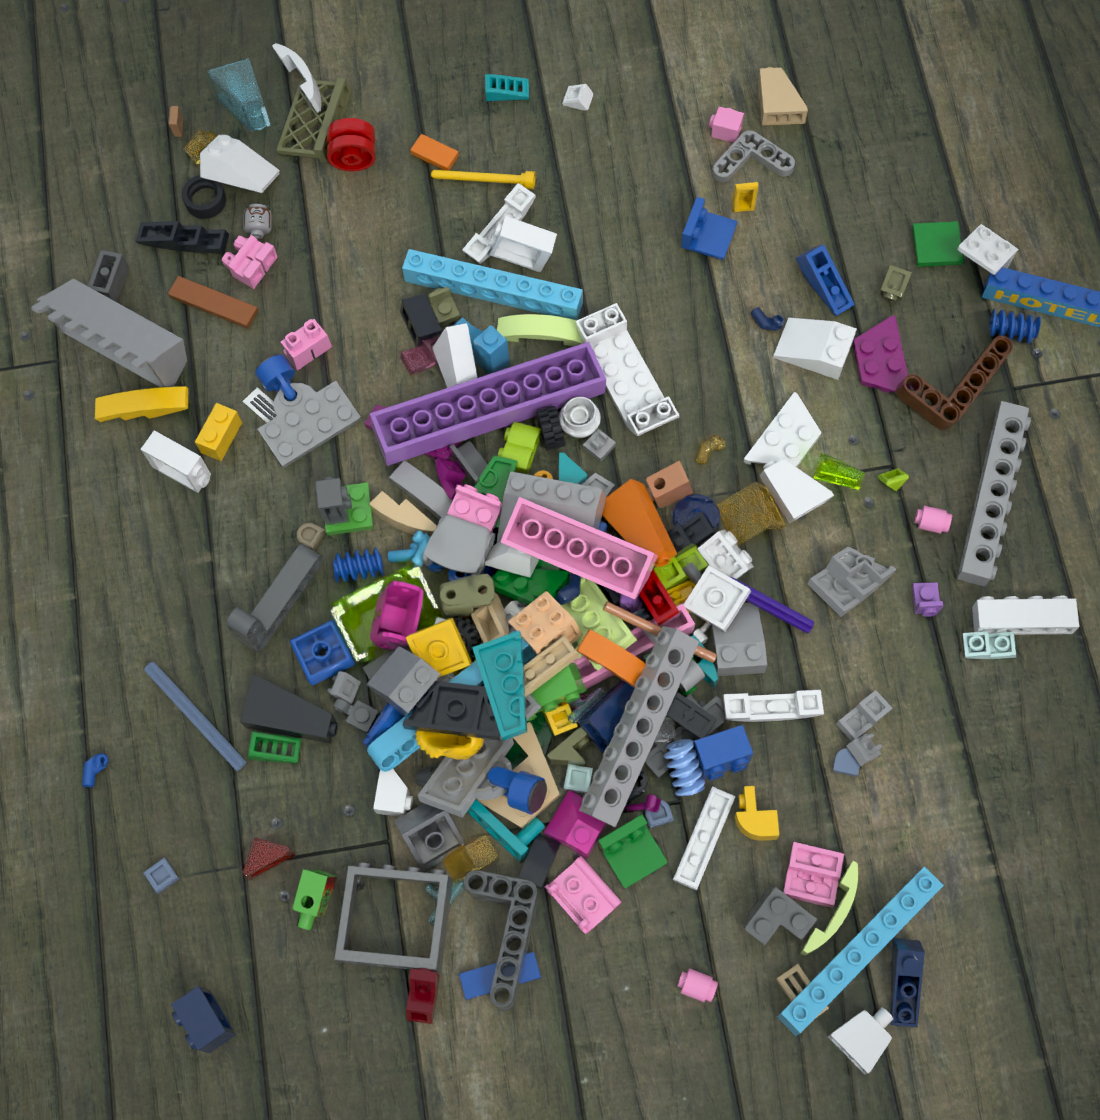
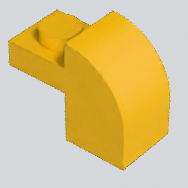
M744 786L742 794L738 795L739 809H744V812H736L734 816L738 829L746 837L753 840H777L779 837L777 810L757 811L755 787Z

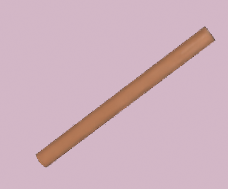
M608 601L603 607V611L655 636L662 630V627ZM699 645L694 652L695 655L711 663L717 657V654Z

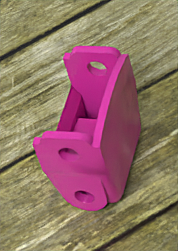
M393 581L387 585L377 599L370 631V640L374 642L376 647L394 650L398 646L402 648L409 646L405 637L417 630L423 601V589L401 581Z

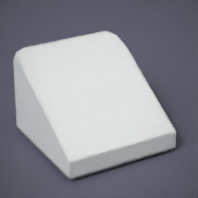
M587 84L568 86L562 104L580 110H588L593 92Z

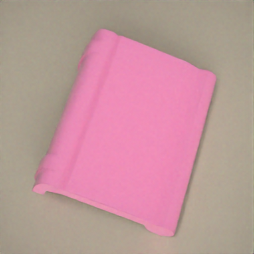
M582 856L577 858L572 865L549 885L545 886L547 892L554 897L578 925V928L585 934L589 933L622 903Z

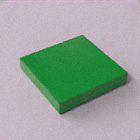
M958 221L913 224L912 233L917 267L962 265L963 254L958 251V247L961 244Z

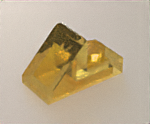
M484 835L465 847L463 844L460 845L443 860V863L453 881L457 883L464 879L469 872L483 868L498 859L499 856L488 836Z

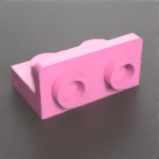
M465 484L464 487L457 485L455 489L457 493L447 515L478 524L493 532L502 510L500 499L489 493H486V496L477 493L478 490L470 485Z

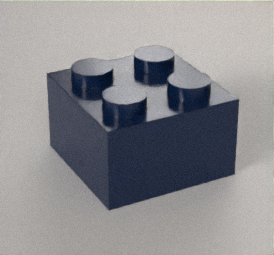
M197 986L171 1004L174 1009L172 1016L178 1026H184L188 1033L185 1036L186 1041L193 1050L196 1048L198 1051L211 1053L236 1035L210 990Z

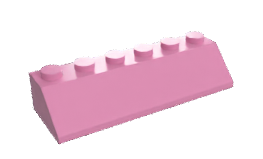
M519 497L500 541L503 544L635 600L647 582L658 557L653 552Z

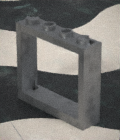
M357 863V866H348L334 960L340 963L409 970L428 968L433 972L441 973L453 879L446 875V871L432 869L431 873H421L422 869L415 867H406V871L396 870V866L381 865V869L372 868V865L368 863ZM358 876L439 884L430 958L348 950Z

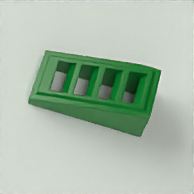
M252 731L247 759L297 764L301 739ZM258 742H262L261 752L256 751ZM268 742L272 743L271 753H266ZM278 743H282L281 755L276 754ZM288 744H293L291 756H286Z

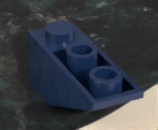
M893 938L891 960V1015L893 1020L890 1022L891 1025L918 1027L925 955L920 940Z

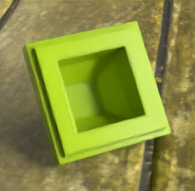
M897 468L880 474L878 479L897 491L909 479V475Z

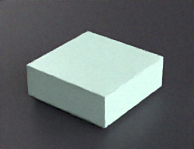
M568 764L564 790L586 794L590 788L593 768Z

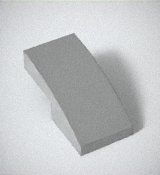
M875 690L841 718L836 725L852 742L861 737L893 708Z

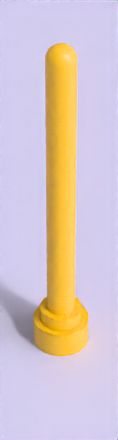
M433 170L431 172V177L434 179L519 183L526 189H534L536 180L535 171H526L521 173V175Z

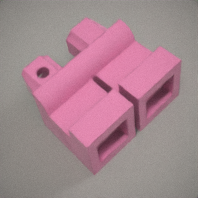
M239 235L234 242V247L238 250V253L234 255L226 252L222 257V262L231 271L234 278L255 289L265 275V272L269 270L278 256L273 245L267 242L263 244L252 235L249 238Z
M315 319L308 320L304 323L303 327L296 332L289 333L281 341L285 349L283 350L284 355L297 371L314 360L312 354L317 358L332 347L328 335Z

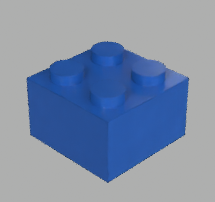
M743 725L695 740L693 746L697 754L695 758L699 760L698 767L702 770L701 777L704 779L708 778L709 781L723 777V773L731 770L733 773H737L747 769L746 765H749L753 755Z

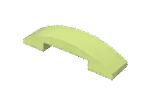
M536 314L511 315L498 318L497 331L507 341L519 342V338L564 341V345L568 346L583 344L576 326V320Z
M855 861L850 863L838 884V887L846 891L827 928L824 932L817 928L812 931L801 951L802 955L806 956L822 946L838 930L847 917L857 890L858 863Z

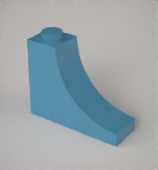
M463 317L453 325L467 323L474 362L488 375L504 370L510 365L507 339L492 325L486 330L481 331Z

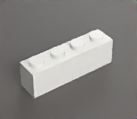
M987 596L979 598L972 607L974 632L988 631V634L1014 632V635L1073 634L1079 628L1076 599H1068L1067 596H1056L1052 599H1043L1042 596H1032L1028 599L1009 596L994 600V597Z

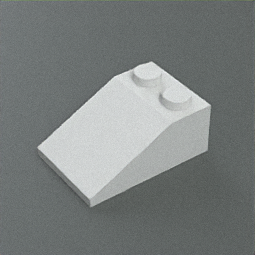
M218 135L200 153V177L263 193L279 175V169L240 140L233 139L228 135Z
M788 318L773 358L839 380L857 329L835 321Z

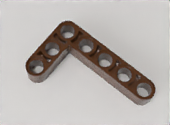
M1006 336L996 337L985 347L948 397L944 396L917 374L907 375L896 388L897 396L940 430H947L962 417L1013 349L1012 342ZM995 346L1001 350V353L996 350ZM982 363H985L989 369H986ZM970 380H973L976 386L972 385ZM906 384L911 385L914 391L909 390ZM957 396L963 400V403L957 400ZM925 399L930 400L932 406L928 405ZM943 413L948 414L949 417H950V420H947V419L944 417V414H943Z

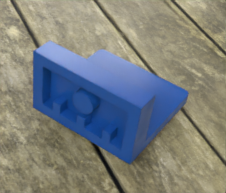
M696 197L682 234L681 248L724 260L735 232L737 221L707 212L708 209L704 208L705 199Z

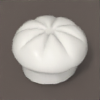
M576 397L562 407L559 419L562 429L569 436L585 438L597 430L601 416L598 408L590 399Z

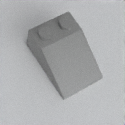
M744 603L726 632L711 624L713 653L717 654L714 661L717 676L765 673L767 656L759 609L751 603Z

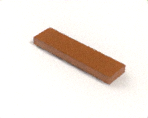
M180 276L177 277L168 292L169 298L249 329L259 311L256 306Z

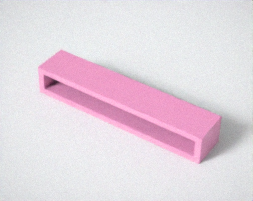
M683 604L677 606L679 614L660 626L655 619L649 621L662 628L666 626L678 629L687 635L694 633L695 623ZM637 627L631 631L637 641L625 650L642 660L644 655L653 650L655 644L641 628ZM584 656L572 662L577 664L586 689L614 675L604 667L599 671L596 670L589 659Z

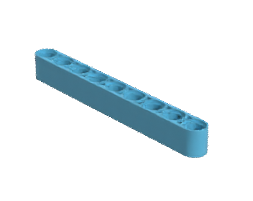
M522 638L523 665H525L536 654L531 646ZM474 661L449 681L450 683L484 686L477 661ZM416 708L369 745L368 755L382 772L392 770L420 748L415 740L417 730L404 729L403 721L406 718L409 719Z

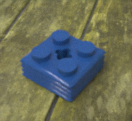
M330 620L290 640V644L311 685H315L337 674L339 671L341 672L355 665L334 620ZM320 649L327 651L325 656L321 657L319 655Z

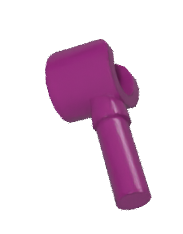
M647 795L645 803L627 805L626 809L628 812L647 810L655 813L660 808L661 799H657L655 795Z

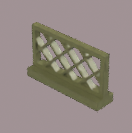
M337 77L336 82L315 80L322 98L321 107L327 106V110L318 116L316 110L303 94L304 92L300 85L306 81L301 79L276 151L281 155L318 158L321 163H329L327 158V129L334 121L343 119L352 90L346 78ZM327 89H333V92L324 98L322 92ZM307 103L309 108L299 114L297 112L298 108ZM314 113L316 118L305 124L303 118ZM301 121L303 126L292 132V125ZM320 122L321 128L312 134L310 128ZM308 131L310 136L299 142L297 136ZM295 139L297 144L291 148H285L286 143ZM313 140L315 141L313 150L303 148Z

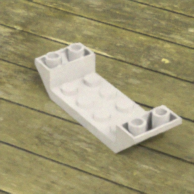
M617 303L576 321L582 343H590L607 379L606 390L628 429L636 436H639L679 418V414L670 397L664 398L627 331V320Z

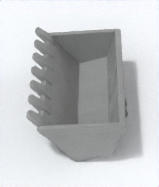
M74 278L45 296L39 297L37 299L38 303L32 306L31 310L36 313L46 312L48 320L54 322L61 332L160 388L175 387L187 362L182 338Z

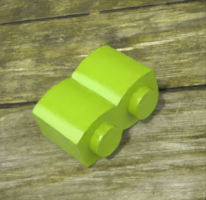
M513 422L512 427L506 429L504 441L507 442L504 448L501 447L499 449L498 456L517 460L516 473L528 475L541 438V429Z

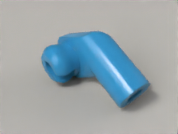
M411 543L410 549L389 551V562L395 563L412 560L418 550V543Z

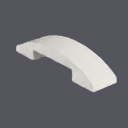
M276 43L272 45L289 72L295 68L298 69L306 81L300 85L301 89L316 112L321 111L320 91L305 62L291 49Z
M518 183L504 199L505 205L479 235L476 233L462 251L479 264L489 258L492 247L488 245L497 223H502L505 216L521 221L536 197L535 194Z
M821 690L796 691L794 694L748 696V693L723 695L725 720L782 721L824 714Z

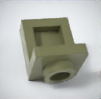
M890 265L880 289L881 292H884L883 297L896 301L897 297L902 299L912 272Z

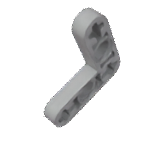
M748 130L743 132L715 163L713 178L719 183L728 182L750 157L777 175L786 177L794 171L795 160L790 154L758 133ZM769 150L773 155L771 157H764L761 152ZM739 153L742 158L740 160H733L730 155ZM785 163L788 164V166L781 167V164H782V165H784ZM727 164L729 165V166L727 167V173H726V172L719 173V170H720V171H723V170L726 168Z

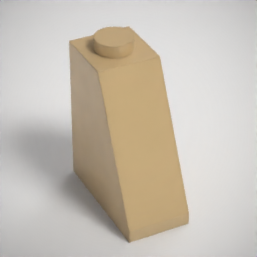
M773 67L761 68L758 77L762 126L805 124L808 112L807 106L783 69Z

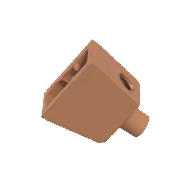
M680 461L646 478L649 486L647 491L651 500H655L658 508H663L694 495Z

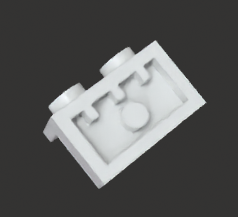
M718 531L698 548V551L711 567L728 577L738 579L754 567L751 563L752 558L745 550L741 551L736 544L738 542L736 537L730 531Z

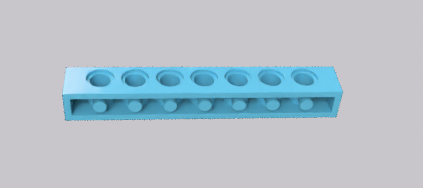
M411 249L408 250L402 267L405 282L434 289L449 287L451 293L545 315L577 321L583 304V289Z
M923 867L791 1001L777 1018L795 1036L799 1035L944 885L926 867Z

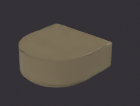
M305 523L297 530V539L300 544L315 551L326 531L313 523Z

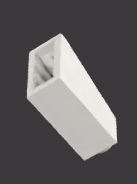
M467 323L446 327L433 346V351L447 388L476 379L477 373Z
M785 459L776 462V460L770 461L763 466L764 470L760 474V478L789 524L828 502L834 496L832 491Z

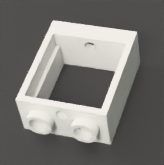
M505 216L502 223H497L495 231L491 235L488 245L492 247L490 256L541 272L552 254L557 234Z
M153 431L142 446L141 451L154 469L199 493L201 488L206 487L209 483L211 473L201 456L162 434Z

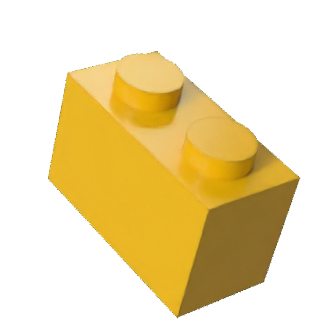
M218 403L215 404L195 441L202 454L219 461L223 460L242 424L238 412Z

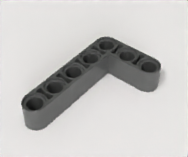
M303 544L299 545L253 612L249 614L237 607L228 617L226 625L236 640L257 653L261 652L319 569L323 556Z
M473 870L464 878L465 888L472 898L510 906L490 991L493 1005L497 1010L506 1012L511 1010L516 1003L539 902V894L536 886L531 881ZM481 880L483 885L480 889L473 890L471 889L472 882ZM500 885L508 886L507 892L502 895L495 893L496 888ZM524 890H531L533 895L530 899L523 900L520 898L521 893ZM519 915L527 916V921L523 925H516L514 920ZM513 940L522 942L521 947L516 951L508 949L510 942ZM506 966H514L516 968L515 973L510 977L502 975L503 969ZM506 991L510 993L507 1002L498 1003L496 1001L497 995L500 992Z

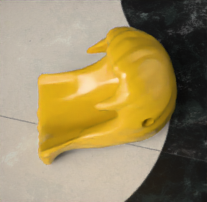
M417 731L415 733L417 745L420 746L421 750H426V754L430 755V758L445 756L456 760H466L474 756L484 743L482 738Z

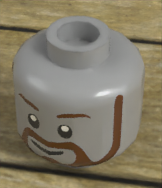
M262 204L249 205V208H246L243 212V230L256 239H261L264 235L269 234L272 230L271 211Z

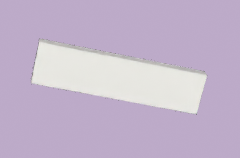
M715 787L711 788L674 876V881L697 891L735 796Z

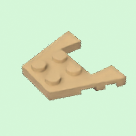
M530 722L527 723V733L513 737L527 753L528 757L512 771L516 773L526 771L545 779L547 793L541 808L530 815L511 808L508 805L507 797L503 795L491 800L477 799L481 804L521 828L525 827L560 796L541 745Z

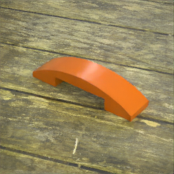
M591 629L587 631L576 650L593 663L600 664L634 688L637 679L641 676L646 665L619 645Z

